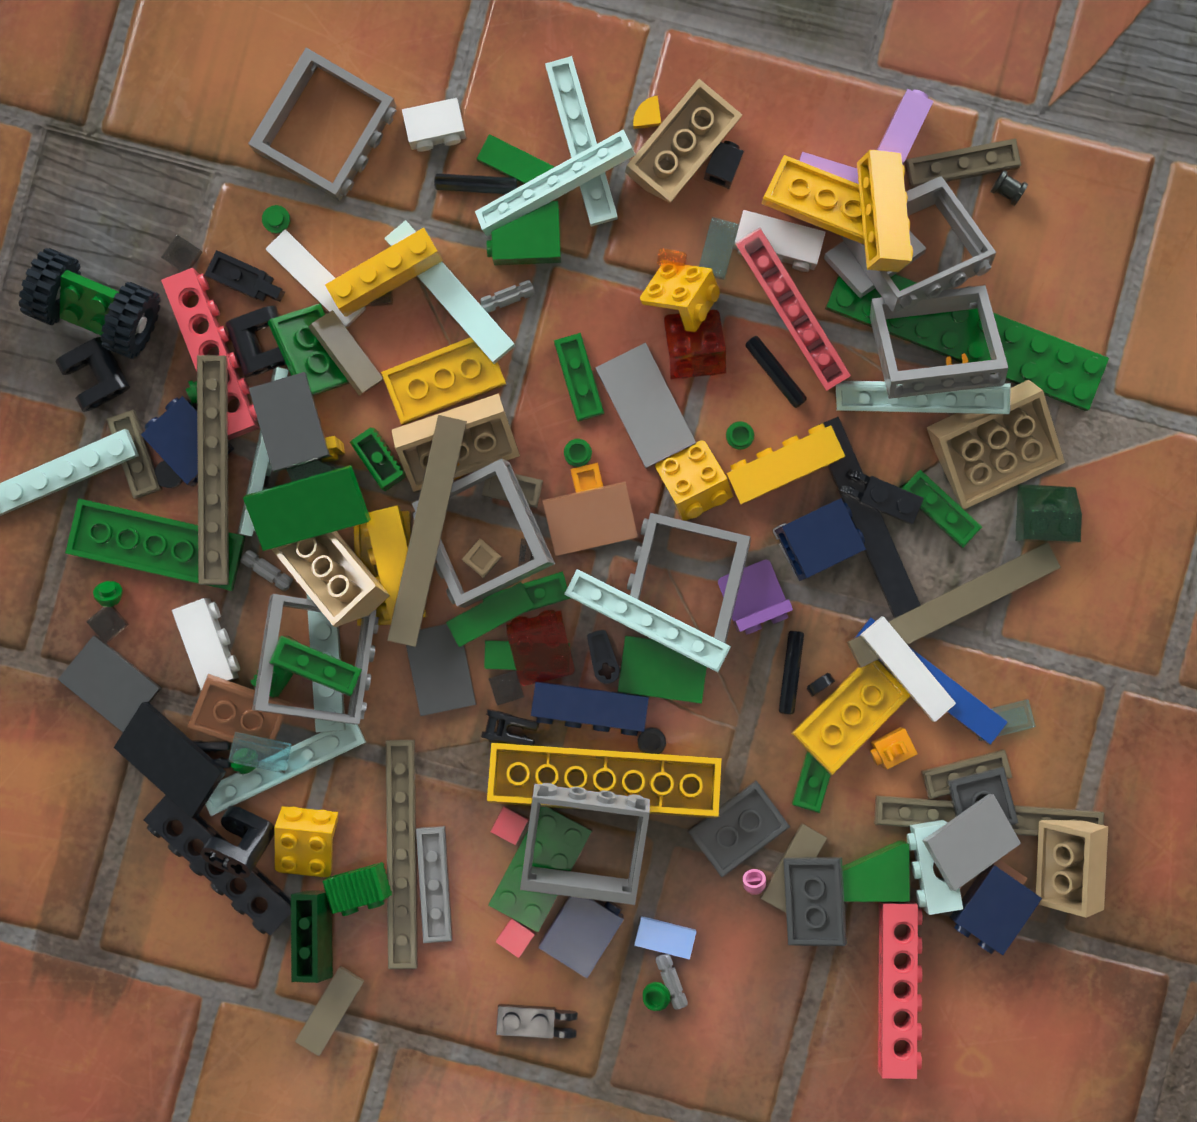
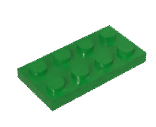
M540 807L532 866L571 871L592 830L550 807ZM527 831L488 906L539 932L558 895L520 890Z

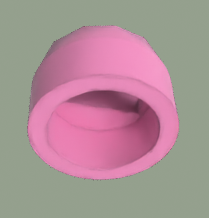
M757 869L747 871L743 875L745 890L751 895L762 893L766 886L765 874Z

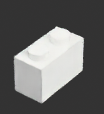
M457 98L402 109L408 141L412 150L428 151L433 149V145L442 143L446 146L456 145L461 142V139L466 138Z

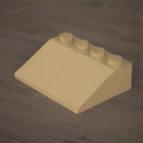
M1030 380L1011 388L1010 414L956 413L927 427L934 451L960 507L964 510L1065 463L1044 392Z

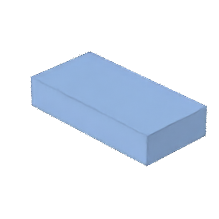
M641 916L634 946L690 959L697 931Z

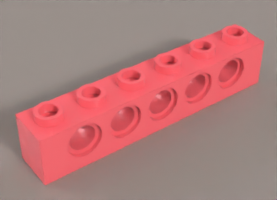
M758 228L736 242V246L825 390L828 391L849 378L851 375L762 229Z
M190 268L162 279L163 287L196 371L197 355H207L208 351L213 347L219 348L218 356H228V403L233 399H238L240 402L239 409L236 412L230 413L228 411V441L259 429L254 405H250L247 394H250L249 386L245 378L240 379L237 371L240 363L235 352L230 353L227 342L230 341L229 335L224 325L220 326L216 318L220 315L219 309L215 301L209 300L206 290H209L210 287L203 273L199 274L194 268ZM198 295V304L193 308H188V299L191 296ZM203 321H208L209 328L207 332L198 334V325Z
M910 900V902H879L878 1072L882 1078L917 1079V1070L922 1068L921 1052H917V1041L922 1039L921 1023H917V1012L922 1011L921 994H917V983L922 982L921 965H918V954H922V938L918 937V925H922L923 917L922 909L918 908V904L913 900ZM900 924H906L907 933L903 937H895V928ZM900 953H906V963L902 966H896L894 964L895 957ZM900 982L907 983V989L903 994L897 995L894 993L896 984ZM900 1011L907 1012V1018L904 1022H894L896 1013ZM900 1040L907 1041V1046L903 1051H894L896 1042Z

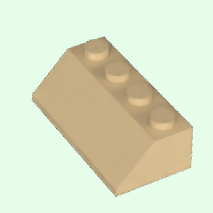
M698 79L627 164L625 174L647 192L671 203L739 121L742 114L702 80Z
M499 393L392 429L395 449L413 492L422 489L438 415L467 421L458 460L460 465L456 468L454 478L477 471L501 458L509 460L520 456Z
M337 531L271 549L334 627L370 615L390 596Z

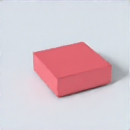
M504 806L490 832L516 845L529 819Z
M511 918L497 938L496 943L519 958L534 937L535 932Z

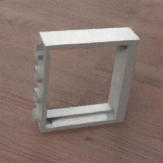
M305 48L248 144L257 154L334 199L341 201L342 197L346 196L349 190H352L354 186L353 179L357 172L361 173L366 167L369 159L367 155L372 147L375 149L381 142L383 137L381 132L385 125L391 124L394 120L393 116L397 111V106L394 98L310 49ZM317 67L380 103L333 183L270 147Z
M942 176L906 191L908 195L906 204L907 216L935 204L973 258L899 291L886 271L867 270L864 244L841 236L892 313L901 309L908 310L915 306L917 302L927 297L932 299L939 295L942 290L951 286L958 287L968 278L975 275L982 276L991 269L996 251Z
M985 285L942 290L939 295L932 299L927 297L917 302L912 308L908 310L901 309L895 313H892L882 297L872 299L870 320L889 399L1005 384L1008 365ZM978 309L991 360L898 371L886 319Z
M502 458L454 482L450 498L497 475L534 559L464 593L440 539L435 568L442 579L444 578L448 585L446 593L452 604H456L457 607L466 608L555 564L511 464ZM419 500L412 503L413 508L415 510V512H413L414 520Z
M650 513L649 519L644 518L641 528V535H644L642 546H637L634 556V562L638 563L636 573L630 574L627 584V590H631L630 596L638 600L658 524L737 543L713 637L726 644L751 537Z
M278 594L270 595L252 710L360 724V719H364V714L367 710V703L363 702L364 691L369 690L371 683V674L367 673L368 664L373 662L375 656V645H371L373 634H377L379 628V617H375L376 610L370 615L360 618L362 622L355 667L362 669L350 696L348 714L270 704L268 701L274 665L270 664L269 661L278 642L283 607L321 612L313 600Z
M552 783L534 784L520 890L635 905L650 815V799L636 794L624 796L605 790L594 792L587 791L581 787H557ZM540 804L638 816L629 878L624 879L533 867Z

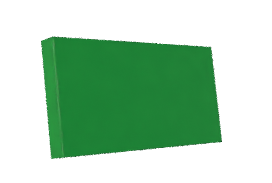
M351 465L251 493L243 497L263 551L367 523L371 519Z

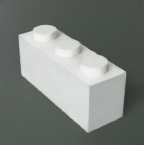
M743 210L733 249L738 250V254L742 255L736 246V242L761 228L781 262L793 264L792 268L803 272L815 269L825 231Z
M203 598L173 609L172 613L200 689L202 690L208 674L228 681L239 678L237 672L240 671V666L235 655L231 656L227 645L230 644V639L225 628L221 629L218 618L221 615L217 604L211 602L210 598Z

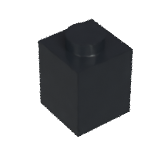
M731 141L720 142L713 151L704 180L730 189L744 151L740 150V147Z

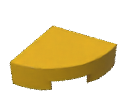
M658 96L650 97L640 104L634 115L633 129L661 125Z

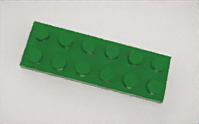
M78 498L65 554L199 583L198 525ZM229 532V584L208 586L233 591L246 536Z

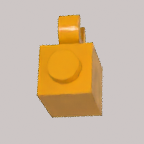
M902 727L870 742L873 747L870 750V754L877 766L881 764L885 769H889L918 754L906 729Z

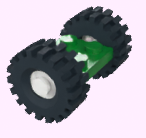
M45 248L43 252L40 251L37 254V259L34 258L31 262V269H27L26 280L22 282L23 290L19 293V297L22 298L19 301L20 311L49 325H54V323H58L60 319H63L101 335V341H103L101 344L104 348L127 358L134 359L135 356L137 357L140 351L144 350L145 343L149 342L150 334L155 329V321H158L159 315L157 313L161 307L159 305L161 302L159 294L132 282L125 283V286H122L120 291H116L80 276L81 272L79 269L81 266L77 259L51 248Z

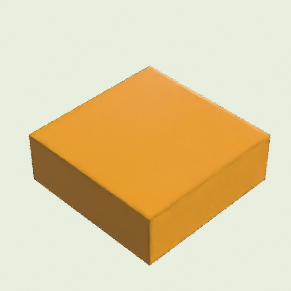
M598 463L570 469L576 493L603 487Z

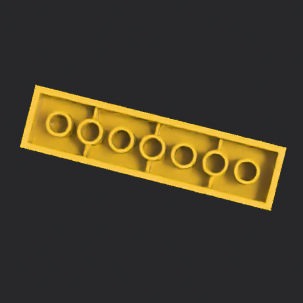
M491 743L487 802L531 806L534 784L552 783L557 787L564 788L581 787L587 791L594 792L605 790L617 795H640L650 799V814L717 818L719 817L722 758ZM540 804L541 807L579 809L549 804Z

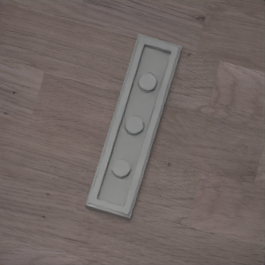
M445 826L416 828L423 943L452 941Z

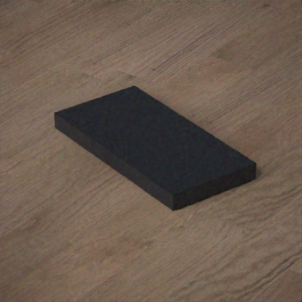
M149 702L141 703L114 746L124 758L190 818L198 817L226 773L219 764Z

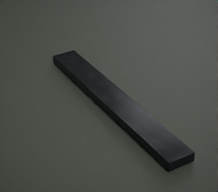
M836 417L823 424L825 428L830 425L832 426L845 454V458L828 465V468L843 502L852 511L853 517L851 519L855 527L862 532L865 538L864 546L866 550L864 551L891 613L896 618L920 606V602L880 511L859 503V500L840 492L844 485L851 486L863 493L867 484L855 481L847 476L849 469L860 473L863 472L839 417Z

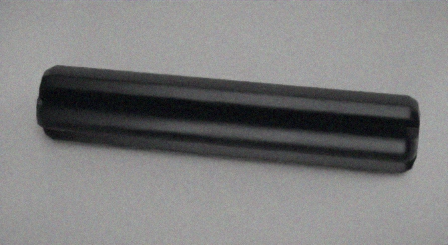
M436 174L434 186L436 190L507 194L517 188V179Z
M754 336L745 344L746 348L792 406L797 408L807 400V397L758 336Z
M789 631L779 703V712L782 714L792 715L795 712L804 633L800 631Z

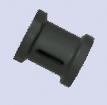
M1003 170L990 192L1001 194L1011 200V204L1015 206L1025 192L1028 183H1020L1008 176L1006 170Z

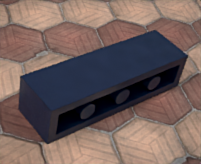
M536 681L531 716L537 717L536 722L553 724L555 719L565 721L564 726L581 728L582 723L593 725L592 730L609 732L610 727L620 728L621 734L638 736V731L644 732L649 697Z

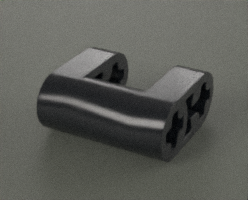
M267 306L233 318L225 323L244 377L256 376L286 365L279 347L262 352L255 333L258 330L269 327L268 321L270 319L279 317L276 306Z
M101 337L87 341L63 354L55 361L62 375H69L90 365L99 383L80 393L75 398L82 412L93 410L123 394L130 388L113 354L102 346L101 343L103 341H101Z
M230 806L221 818V824L227 831L241 837L242 840L238 846H235L220 838L211 837L203 846L201 856L206 862L240 878H247L272 840L274 825L237 806Z

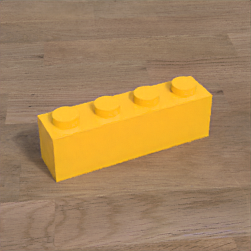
M869 150L857 162L867 270L899 272L912 261L913 247L910 245L909 235L910 220L907 216L906 206L908 195L904 187L905 168L902 165L901 153Z
M422 228L325 284L338 309L347 317L443 260L425 228Z
M822 423L809 429L810 435L800 440L797 435L783 441L784 447L774 452L770 447L757 453L758 459L747 463L746 459L731 465L732 471L728 472L727 475L740 504H745L845 458V454L832 426L830 425L825 428Z
M398 505L368 512L371 518L370 521L361 524L365 538L370 537L372 548L368 549L371 564L377 565L379 576H375V578L390 595L385 600L386 603L382 604L385 621L390 620V622H392L409 546L401 508ZM424 610L423 618L427 617L426 610Z

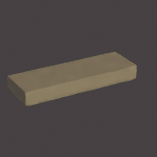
M333 310L310 324L309 329L359 396L383 380V377Z
M130 410L107 418L111 434L123 429L129 430L139 456L121 463L133 498L138 499L161 491L162 487L158 484L155 466L146 440L141 436L143 431L136 411Z
M1005 750L921 771L929 799L950 794L947 784L948 780L1004 767L1006 778H1012Z
M801 823L760 898L786 913L783 859L817 857L827 837Z
M340 966L295 1042L320 1056L365 980Z

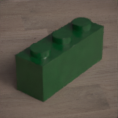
M306 890L291 894V982L319 983L333 977L332 912L326 892Z

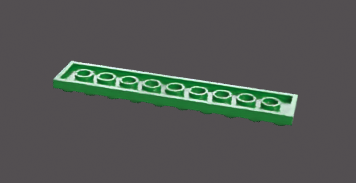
M896 274L890 277L899 291L917 283ZM838 275L825 309L872 327L870 320L872 299L882 296L875 288L862 298H859ZM977 308L886 319L890 335L943 356H951L952 359L961 363L963 362L962 354L964 353L967 355L969 363L991 360ZM993 313L1008 365L1006 380L1017 385L1030 380L1043 390L1045 396L1083 411H1088L1109 358Z

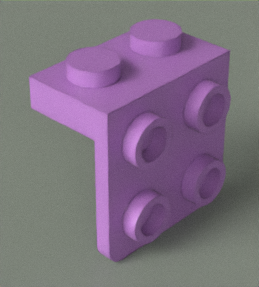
M762 560L745 567L732 616L737 632L745 630L747 635L762 629L760 623L771 619L772 623L775 624L789 618L787 612L792 611L793 608L789 599H785L771 562L769 560ZM729 574L718 580V586L723 598Z

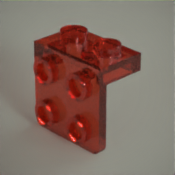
M709 310L706 319L702 321L696 332L685 330L680 313L668 314L664 317L670 379H686L689 377L713 376L726 373V347L718 310Z
M546 610L539 613L536 617H517L511 623L506 624L507 636L521 685L527 686L535 684V682H544L572 675L575 672L561 611Z

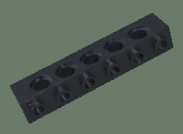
M165 795L144 818V821L148 824L147 829L154 836L165 839L169 843L168 848L178 857L183 856L190 862V869L197 875H204L211 881V888L219 895L223 896L225 894L233 901L231 903L232 907L242 915L246 913L253 920V926L262 934L268 933L271 936L291 915V898L256 866L249 877L242 878L247 884L246 890L239 891L234 884L237 876L226 871L218 872L214 865L202 858L201 853L193 849L194 839L201 840L204 845L211 837H217L228 842L200 815L196 818H190ZM173 820H179L182 823L183 832L181 834L173 831ZM256 897L266 899L268 903L267 910L257 908L255 904Z

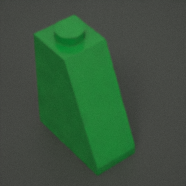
M552 201L491 231L492 240H487V257H492L494 265L561 263L559 202Z
M898 840L842 866L844 902H910L909 843L906 841Z

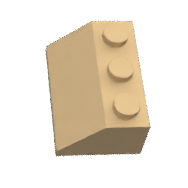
M1078 820L1039 821L1036 894L1042 900L1038 905L1085 918L1104 910L1108 826Z

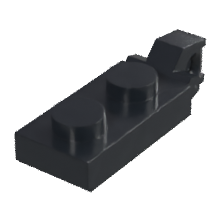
M218 250L215 251L204 275L213 281L263 302L266 296L281 302L285 291H282L283 289L272 284L274 278L266 272Z

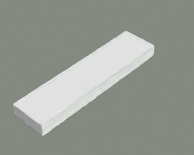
M284 230L266 248L329 312L332 310L335 312L346 329L366 309L362 307L345 317L338 309L325 284L334 280L335 277L288 231Z
M881 616L860 635L931 721L936 722L956 704L885 617Z

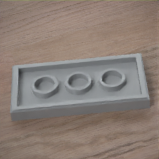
M646 343L595 368L645 469L696 444Z

